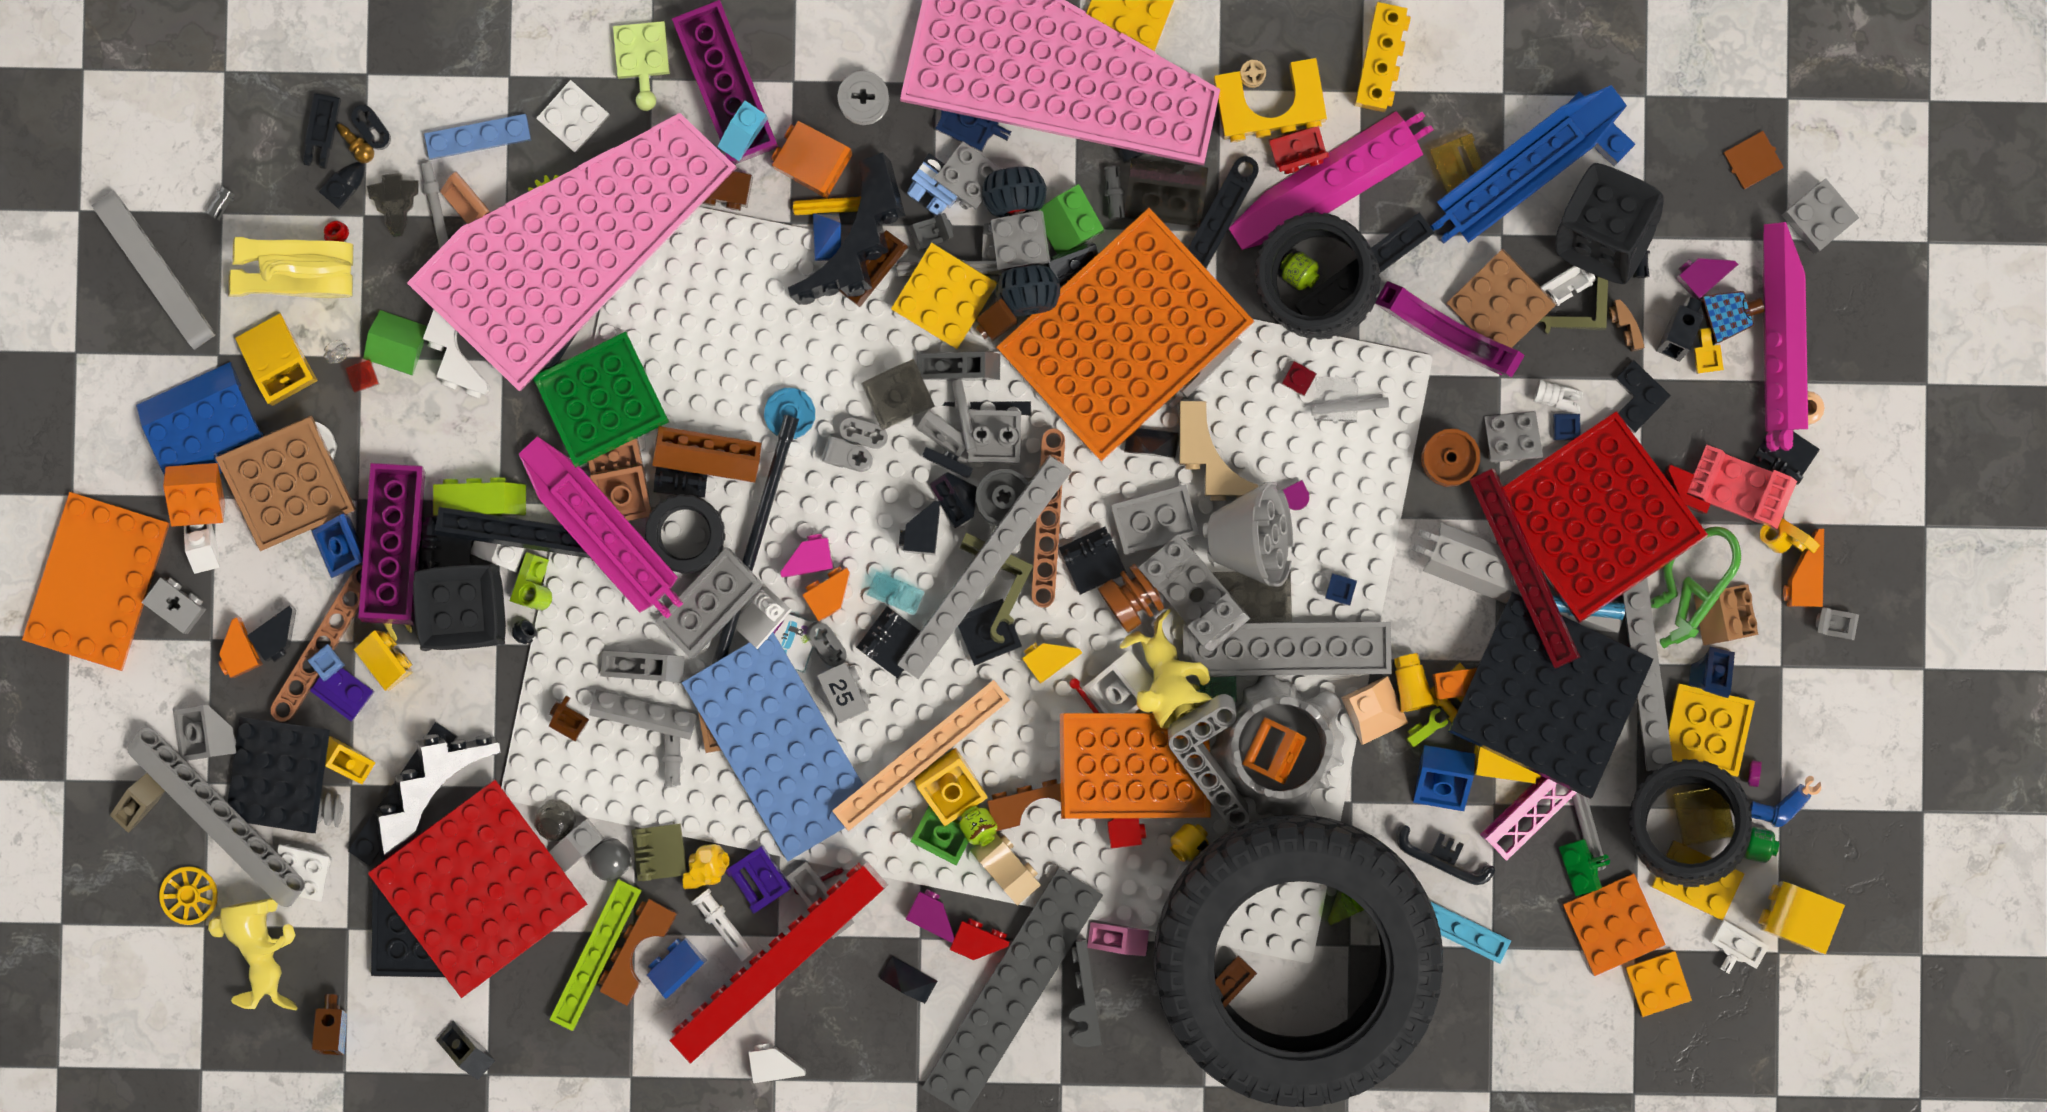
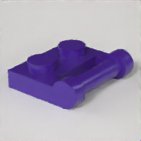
M764 846L759 847L725 871L728 877L731 876L751 905L749 908L753 914L792 889ZM745 867L763 894V899H758L740 872L742 868Z

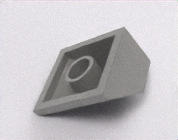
M209 705L173 710L179 754L185 761L236 753V740L233 728Z

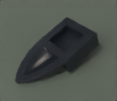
M357 162L350 164L338 173H335L319 192L340 210L360 186L364 177L365 163Z

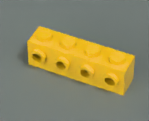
M1377 2L1354 106L1385 112L1387 106L1392 107L1395 92L1390 90L1392 81L1397 82L1400 66H1396L1397 57L1403 56L1406 42L1401 41L1403 31L1408 32L1411 16H1407L1408 8Z

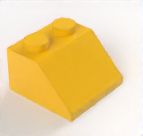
M957 748L937 759L914 778L916 787L944 826L960 817L969 808L977 806L988 798Z

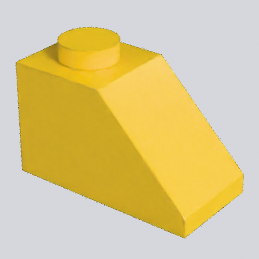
M1035 642L1023 651L1026 656L1022 659L1041 684L1081 655L1082 651L1078 648L1046 643L1038 646Z
M329 736L325 766L363 785L376 762L345 743Z

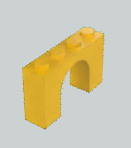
M1313 58L1290 63L1289 68L1294 90L1293 105L1286 113L1274 118L1259 116L1249 108L1244 97L1240 71L1215 75L1213 79L1214 86L1220 89L1218 109L1224 140L1230 139V142L1234 143L1246 140L1245 136L1256 135V138L1271 136L1272 131L1281 130V134L1297 131L1296 127L1306 126L1307 129L1317 126L1319 128L1322 127V123L1327 120L1317 59Z

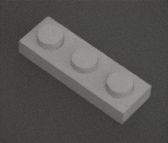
M807 861L786 877L808 907L820 897L823 900L829 897L826 893L829 889ZM852 919L849 920L832 938L834 939L854 924V921Z

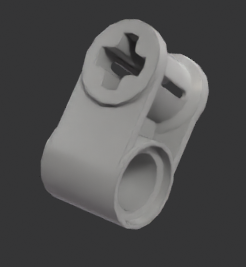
M828 436L821 458L822 462L858 472H865L871 468L873 458L867 449L845 440ZM861 453H864L863 456L867 459L866 463L861 462L860 466H857L854 457H859Z

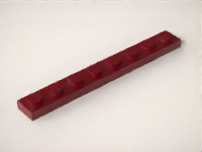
M1492 468L1470 479V483L1554 668H1559L1580 658L1495 469Z

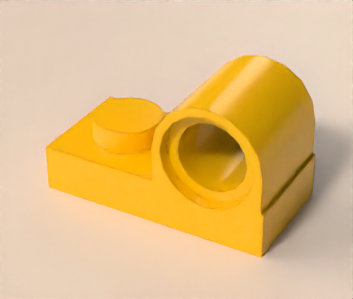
M1783 518L1778 529L1763 525L1760 530V539L1775 553L1786 552L1792 545L1802 552L1806 548L1810 552L1815 553L1820 546L1810 535Z

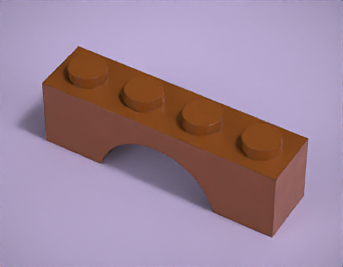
M1057 779L1042 782L1043 787L1032 789V785L1016 788L1017 794L1007 796L1006 791L992 794V800L987 801L990 815L998 826L996 831L1020 826L1024 810L1036 800L1051 798L1061 802V783H1058Z
M652 898L648 899L647 903L641 902L635 914L639 916L635 926L630 924L623 936L627 941L622 949L617 947L611 958V961L614 962L611 971L605 970L598 983L602 985L601 993L626 1006L630 1004L641 983L632 964L636 947L642 940L648 937L666 936L678 912Z

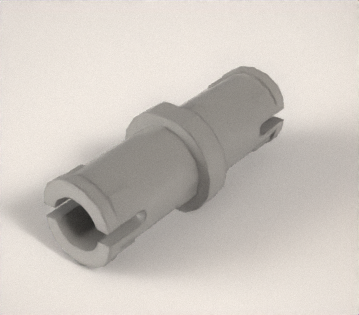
M664 734L665 756L662 757V762L665 763L664 786H672V778L673 785L681 786L680 767L683 757L680 752V737L673 736L672 741V735Z

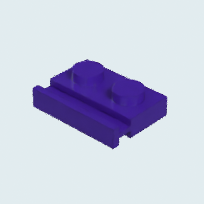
M343 667L326 681H323L320 677L310 690L351 722H353L357 714L375 692Z

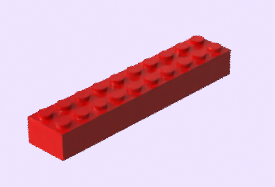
M860 862L845 874L849 878L843 883L839 880L826 892L829 895L826 900L820 897L807 909L810 914L806 918L801 914L788 926L790 932L787 935L781 932L768 944L771 949L767 953L762 949L749 961L752 966L748 970L743 966L729 979L732 982L729 987L725 984L722 985L710 996L713 1001L709 1005L705 1001L691 1013L694 1019L690 1022L685 1019L671 1031L674 1037L669 1041L690 1064L888 886L885 880L868 862L863 866Z

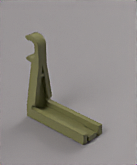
M1597 276L1595 321L1592 320V317L1544 316L1539 322L1546 325L1545 333L1548 335L1551 328L1606 330L1608 280Z
M966 532L960 549L976 556L985 544V541ZM1010 555L1001 567V569L1015 575L1016 578L990 629V636L997 643H1004L1005 639L996 633V629L1002 621L1007 622L1008 625L1014 623V619L1009 614L1033 568L1032 564L1013 555Z

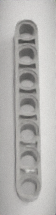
M113 190L94 203L92 207L189 345L195 350L214 337L216 334L117 193Z

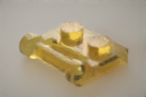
M1473 133L1430 150L1447 194L1469 178L1458 150L1459 147L1464 146L1475 173L1483 167L1474 145L1475 138Z

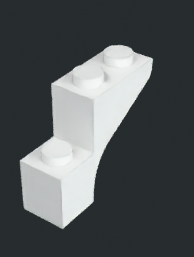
M433 310L423 339L429 342L428 347L442 352L443 348H447L436 376L442 379L441 385L455 390L457 385L466 388V394L479 399L481 394L488 396L490 386L459 350L457 343L458 332L437 311Z

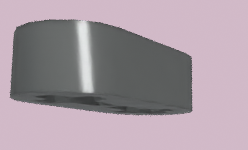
M821 622L812 623L806 631V637L822 661L832 667L843 664L847 657L846 650L831 628ZM816 628L820 630L824 629L822 636L826 642L823 643V641L818 638L814 639V636H816ZM828 646L832 650L839 651L836 655L837 660L829 659L831 653L827 648Z

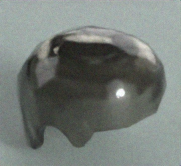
M548 800L538 809L534 817V827L537 832L549 841L562 840L571 832L576 823L575 812L570 805L562 800Z

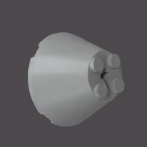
M1266 482L1211 514L1209 522L1203 525V535L1205 538H1208L1209 548L1207 556L1209 562H1215L1272 587L1284 584L1292 561H1287L1288 548L1293 547V526L1287 498L1283 490H1277L1275 487L1278 485L1277 483Z

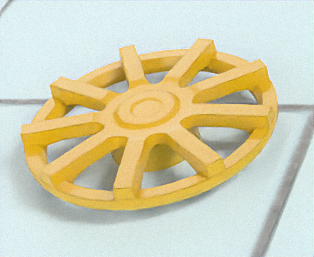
M191 866L178 868L168 874L161 884L159 892L161 907L171 920L179 924L193 925L206 920L217 906V885L212 877L200 868ZM186 871L198 873L191 885L188 882ZM181 872L184 886H180L171 878ZM204 876L210 885L198 889L197 884L201 877ZM167 883L175 887L178 893L164 894ZM212 889V901L200 897L201 893ZM177 898L178 903L168 910L164 899ZM197 902L211 905L204 915ZM181 905L185 907L183 920L172 915ZM190 907L195 909L199 916L198 919L188 920Z

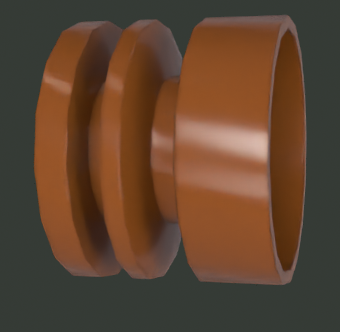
M1135 564L1129 567L1134 576L1133 579L1130 580L1124 571L1120 573L1124 582L1123 586L1120 587L1111 579L1098 588L1101 596L1127 633L1142 624L1138 615L1140 610L1150 618L1154 616L1148 607L1149 604L1152 603L1158 612L1164 609L1158 590Z

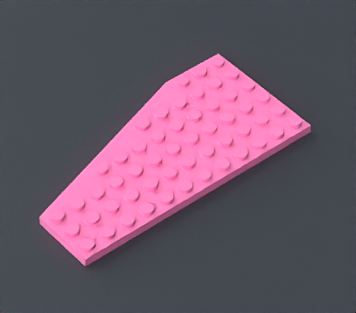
M922 0L900 101L1204 166L1220 89L1162 58L1155 51L1122 32L1119 33L1089 16L1085 11L1066 0Z
M679 113L629 141L588 160L560 177L519 196L482 218L462 226L407 284L516 389L521 391L737 167Z

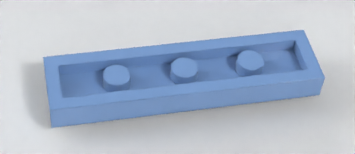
M526 114L424 133L430 160L531 141Z

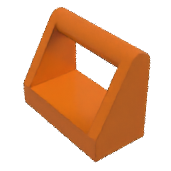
M1264 717L1242 765L1279 783L1285 784L1307 737ZM1272 726L1286 734L1267 771L1253 763Z

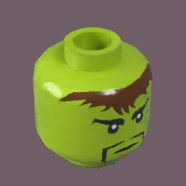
M974 806L961 815L962 819L959 827L970 844L985 846L995 839L994 835L998 826L988 809Z

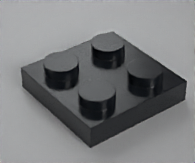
M1003 598L968 612L958 625L974 666L1022 647L1014 625H1008L1005 621L1000 622L996 629V633L1004 637V643H997L990 636V629L1004 603Z

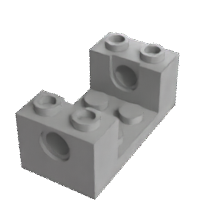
M1179 534L1139 567L1150 583L1162 593L1186 622L1187 627L1199 642L1210 652L1250 619ZM1195 589H1202L1204 592V597L1200 602H1192L1191 593Z

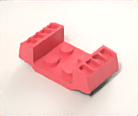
M1706 445L1687 494L1708 502L1715 507L1778 529L1797 481L1791 476L1776 470L1771 472L1729 456L1723 450Z

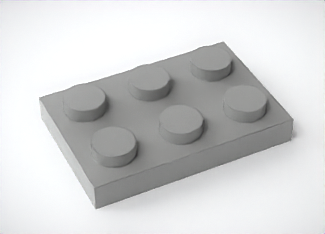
M1186 484L1111 505L1124 555L1167 544L1177 534L1183 539L1200 535Z

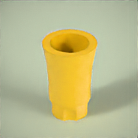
M1418 653L1395 658V674L1400 694L1401 713L1436 705L1423 665H1420Z

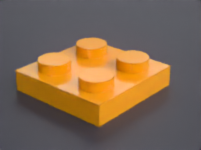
M1676 951L1625 967L1642 1017L1692 1001Z

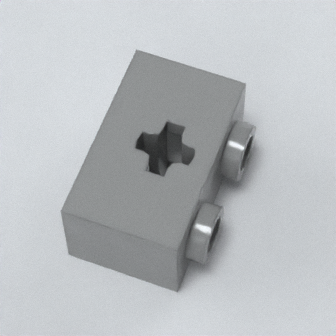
M169 577L168 580L160 578L142 603L180 632L188 634L206 611V608L201 605L203 600L193 593L185 594L180 590L182 585L173 578ZM172 599H179L178 604L181 606L179 609H172L173 603L170 602Z

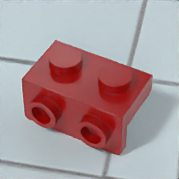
M1319 126L1305 128L1268 140L1276 169L1279 172L1284 171V174L1299 171V166L1309 164V167L1324 163V158L1329 157Z

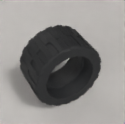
M678 494V496L666 498V500L657 504V507L651 511L645 526V540L672 571L684 574L699 572L702 569H706L722 552L726 538L724 522H722L719 512L704 499L694 495ZM679 510H692L704 517L709 526L710 538L706 548L699 555L692 558L683 559L675 557L666 550L662 543L661 529L665 520L672 513Z

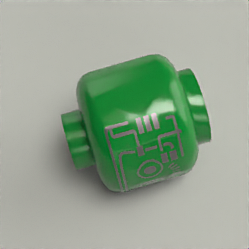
M1752 826L1750 843L1744 857L1748 860L1767 863L1772 856H1777L1779 841L1775 840V834L1772 830Z

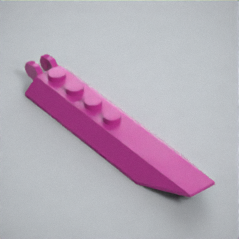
M1397 111L1330 151L1328 153L1329 157L1323 159L1324 163L1312 167L1308 165L1265 191L1229 227L1240 248L1244 250L1261 245L1264 240L1269 238L1268 235L1275 227L1281 226L1285 220L1293 218V216H1303V213L1319 212L1320 214L1330 213L1421 157L1423 153L1417 141L1431 133L1434 129L1431 125L1426 126L1420 132L1413 135L1409 127L1423 120L1425 117L1423 111L1406 122Z
M1786 222L1764 224L1765 432H1768L1766 435V447L1771 452L1778 450L1779 447L1784 451L1791 449L1793 446V430L1808 429L1805 271Z
M538 436L519 453L539 500L639 613L654 605L668 619L671 616V612L659 600L664 594L670 598L675 606L680 607L683 605L682 600L671 589L678 578L677 575L580 466L575 468L570 458Z

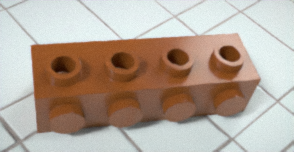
M659 426L652 466L755 482L762 443Z

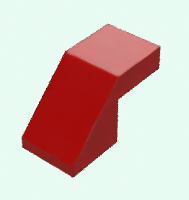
M1672 465L1667 466L1665 473L1668 480L1686 506L1700 514H1706L1710 503L1687 494L1694 474Z

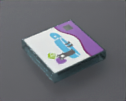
M789 613L773 632L794 668L805 673L813 651V647L806 637V631L814 621ZM816 628V630H815V631H816V636H814V639L817 638V636H818V633H819V630H820V629H818V628Z

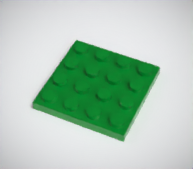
M626 331L537 374L533 378L575 468L659 426L669 423Z

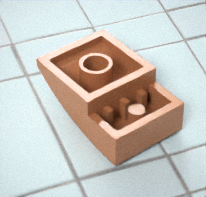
M638 438L588 462L591 480L628 521L650 517L651 505Z

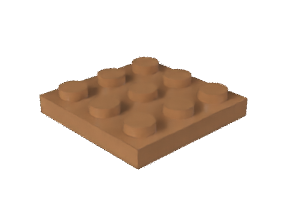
M1504 249L1499 251L1447 302L1473 331L1511 348L1557 305Z

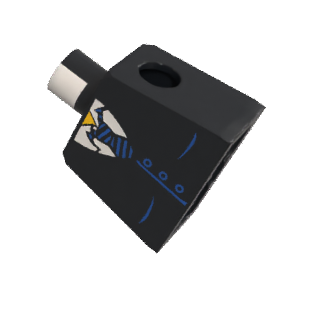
M1687 297L1684 306L1680 305L1676 309L1656 352L1679 362L1692 348L1704 315L1698 313L1702 304L1701 301L1693 297Z

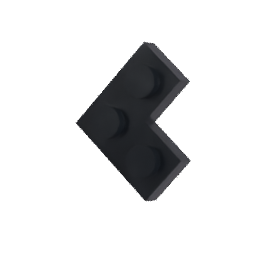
M1634 360L1615 378L1633 396L1618 414L1629 429L1636 433L1671 395Z

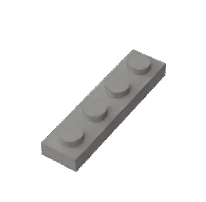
M599 690L595 692L589 713L590 716L688 740L691 739L697 719V714Z

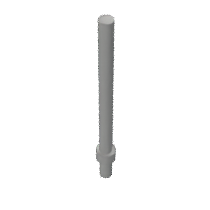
M427 162L421 164L425 180L423 187L425 195H428L440 249L448 241L438 195L440 193L439 183L435 181L432 163Z

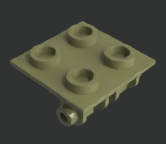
M681 823L631 830L638 881L683 876L684 873H687Z

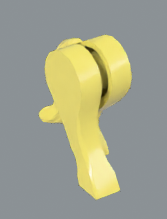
M234 237L232 265H243L252 261H258L260 273H247L242 269L230 270L228 297H243L249 294H275L309 298L353 297L351 266H353L354 245L339 241L255 240Z

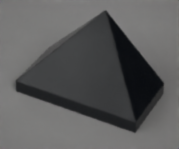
M1138 428L1126 439L1124 453L1176 459L1179 433Z
M949 472L930 483L932 490L954 528L961 526L974 517L977 486Z
M892 956L880 977L882 981L896 990L924 1004L938 982Z

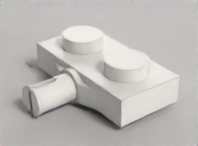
M1725 920L1721 922L1710 943L1721 948L1727 955L1720 969L1730 974L1736 961L1745 962L1757 969L1769 948L1765 943Z

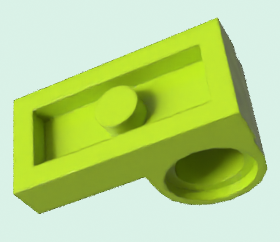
M526 552L509 600L510 602L541 611L550 606L552 592L549 588L541 585L549 562L548 559Z

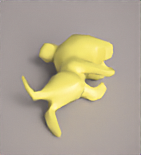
M1171 609L1166 610L1156 618L1154 622V636L1152 638L1145 636L1140 631H1134L1126 636L1119 645L1123 649L1134 643L1141 642L1146 661L1154 671V681L1150 691L1138 692L1137 707L1144 712H1152L1159 727L1168 729L1169 725L1212 699L1206 693L1197 692L1199 691V686L1186 680V676L1196 675L1200 684L1204 686L1210 681L1208 668L1201 662L1180 661L1176 647L1168 641L1163 632L1162 622L1171 612Z
M272 898L221 908L220 916L213 918L209 922L208 930L213 937H223L225 934L228 940L240 949L250 965L248 978L252 991L233 996L231 1000L233 1004L244 1009H255L259 1000L265 994H268L275 1004L282 1008L296 1011L298 1009L296 1004L288 998L281 996L277 991L282 972L280 966L273 958L275 951L293 942L295 932L293 926L287 924L283 927V936L277 939H272L269 936L266 923L267 914L276 911L278 903Z

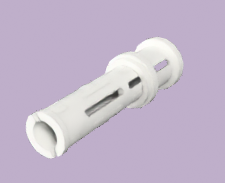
M708 888L696 897L691 904L696 905L703 913L706 923L714 925L742 962L754 950L751 949L724 914L725 908L723 905L719 906L710 894L711 890Z

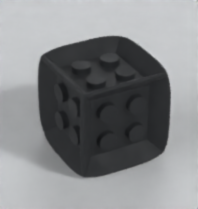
M1593 163L1583 175L1564 211L1556 234L1555 249L1557 254L1570 264L1600 278L1618 284H1626L1637 270L1654 237L1662 216L1663 194L1654 186L1639 178L1604 164Z
M460 565L414 571L413 598L420 650H457L505 644L504 594L498 565Z

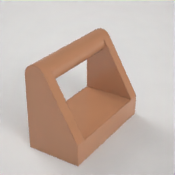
M454 172L447 179L440 190L442 195L467 224L491 213L457 172Z

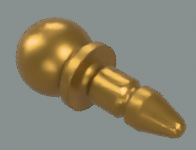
M340 123L337 124L340 135L351 145L349 151L354 152L355 159L360 163L372 161L374 158L373 147L368 143H364L363 138L358 139L346 126Z

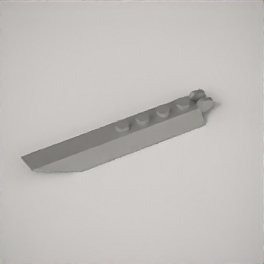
M1440 523L1439 535L1419 530L1418 535L1421 538L1435 542L1432 551L1421 545L1413 546V551L1429 557V561L1423 568L1424 572L1505 604L1512 592L1522 596L1499 545L1444 523ZM1544 576L1552 596H1559ZM1560 612L1562 616L1578 623L1574 616H1568L1567 613ZM1589 616L1579 624L1592 630L1618 633L1623 619Z

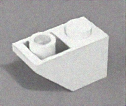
M212 524L184 526L185 553L194 574L219 568V551Z

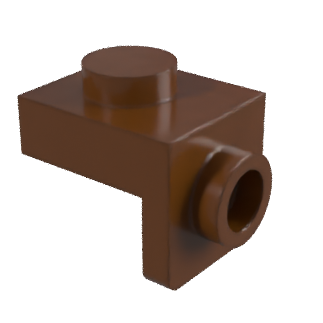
M566 695L561 703L556 701L549 713L552 716L549 727L576 742L587 726L589 719L567 707L571 698Z

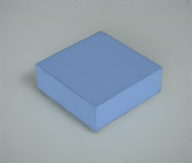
M329 644L308 659V662L323 681L329 679L345 666L344 662Z

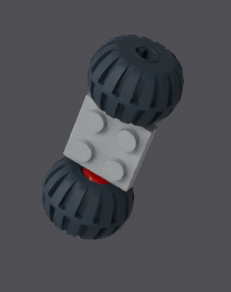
M1010 167L994 171L986 177L982 189L985 207L993 216L1000 217L991 219L997 268L1000 272L1005 271L999 276L996 284L997 301L1002 298L1014 316H1027L1050 311L1056 306L1060 297V284L1057 276L1051 268L1039 265L1050 263L1044 214L1040 210L1044 205L1047 189L1041 174L1032 167Z

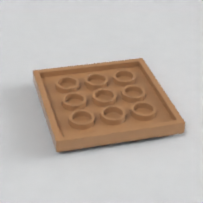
M312 415L216 457L260 551L321 526L341 514L351 513L356 509Z

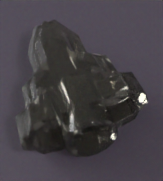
M399 173L382 175V182L367 186L369 199L375 201L377 211L384 215L385 225L392 236L402 237L408 225L407 213L414 207V197L419 194V181L403 180V175Z

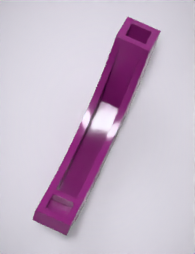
M1389 281L1386 282L1377 297L1375 304L1393 317L1448 350L1501 376L1504 374L1512 378L1525 356L1516 349L1487 338L1431 307L1405 288Z

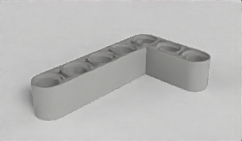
M1221 694L1170 724L1168 728V741L1172 752L1231 828L1236 829L1249 822L1248 804L1203 744V742L1230 727L1236 721L1234 699L1229 695ZM1222 709H1228V710H1229L1228 712H1225V713L1219 712V711L1222 710ZM1200 722H1205V723H1207V724L1204 725V726H1199V725H1197V724L1200 723ZM1179 735L1185 736V737L1182 738V739H1177V738H1175L1176 736H1179ZM1193 754L1199 755V756L1196 757V758H1191V757H1189L1190 755H1193ZM1207 773L1214 774L1210 777L1204 776ZM1221 792H1226V793H1228V794H1226V795H1224V796L1218 795V794L1221 793ZM1235 811L1241 812L1240 814H1232Z

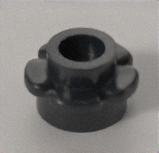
M527 620L514 623L512 628L514 639L522 644L532 643L533 638L536 636L534 625Z

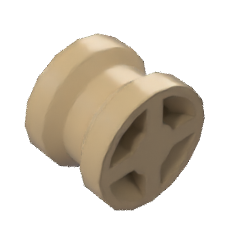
M1249 60L1243 64L1240 74L1244 86L1256 88L1263 83L1266 77V69L1260 61Z

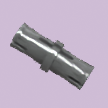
M1120 166L1104 168L1106 179L1104 196L1107 197L1109 220L1125 218L1123 208L1125 191L1122 189Z

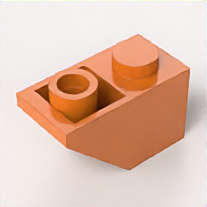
M838 567L827 574L829 579L820 584L817 580L805 587L807 592L803 594V597L819 622L842 609L850 577L848 568L842 570L841 567Z

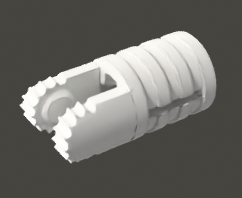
M1539 380L1533 402H1539L1540 404H1546L1547 406L1578 414L1580 412L1579 404L1563 399V397L1579 401L1583 397V392Z

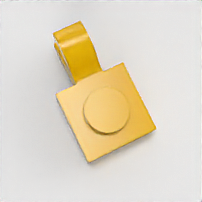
M1711 328L1699 329L1698 338L1701 347L1693 348L1696 373L1724 370L1721 345L1712 344Z

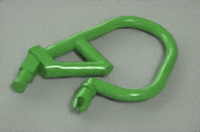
M1718 526L1704 529L1708 534L1707 538L1718 535L1728 541L1732 551L1731 565L1710 593L1691 577L1684 579L1675 619V625L1679 628L1670 632V635L1666 638L1660 639V644L1663 648H1667L1674 643L1679 644L1691 637L1694 638L1699 632L1697 629L1698 625L1736 575L1741 563V549L1737 538L1728 529ZM1675 559L1663 568L1668 592L1664 591L1661 595L1653 597L1651 599V608L1658 609L1666 603H1671V600L1678 596L1672 573ZM1693 592L1703 603L1688 622L1686 619Z

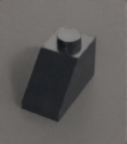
M289 605L247 635L265 661L273 660L276 662L287 654L285 650L291 646L297 611L294 606Z
M454 1021L436 1040L459 1068L477 1080L495 1062L488 1051Z

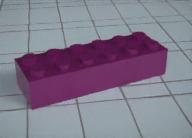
M715 1L672 18L720 141L730 121L744 101L765 113L721 1ZM768 120L740 161L725 153L726 157L734 165L778 147Z
M370 464L358 616L361 622L414 625L413 580L414 571H418L426 474L423 466Z

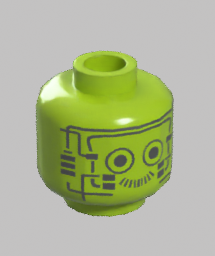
M1303 252L1290 253L1280 267L1282 279L1298 290H1303L1308 286L1312 288L1320 277L1317 274L1319 269L1318 263Z

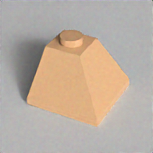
M1388 676L1341 697L1361 745L1408 724L1405 714L1401 713V705Z

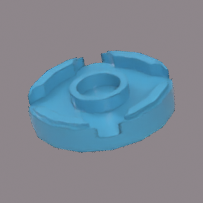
M783 388L768 398L764 419L768 428L778 436L784 415L798 418L799 422L793 438L797 439L804 436L812 428L816 409L812 399L805 392L796 388Z

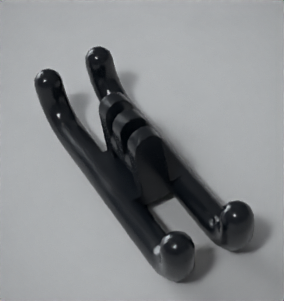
M1401 825L1398 828L1396 835L1397 845L1401 851L1413 858L1473 885H1483L1490 881L1495 874V868L1491 865H1485L1478 874H1472L1455 866L1464 844L1459 842L1456 845L1455 851L1452 850L1451 847L1455 840L1453 838H1449L1446 845L1443 846L1441 844L1445 839V835L1440 833L1431 853H1428L1410 844L1408 840L1411 831L1409 826Z

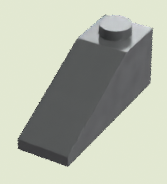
M986 351L917 354V379L1000 380V354Z

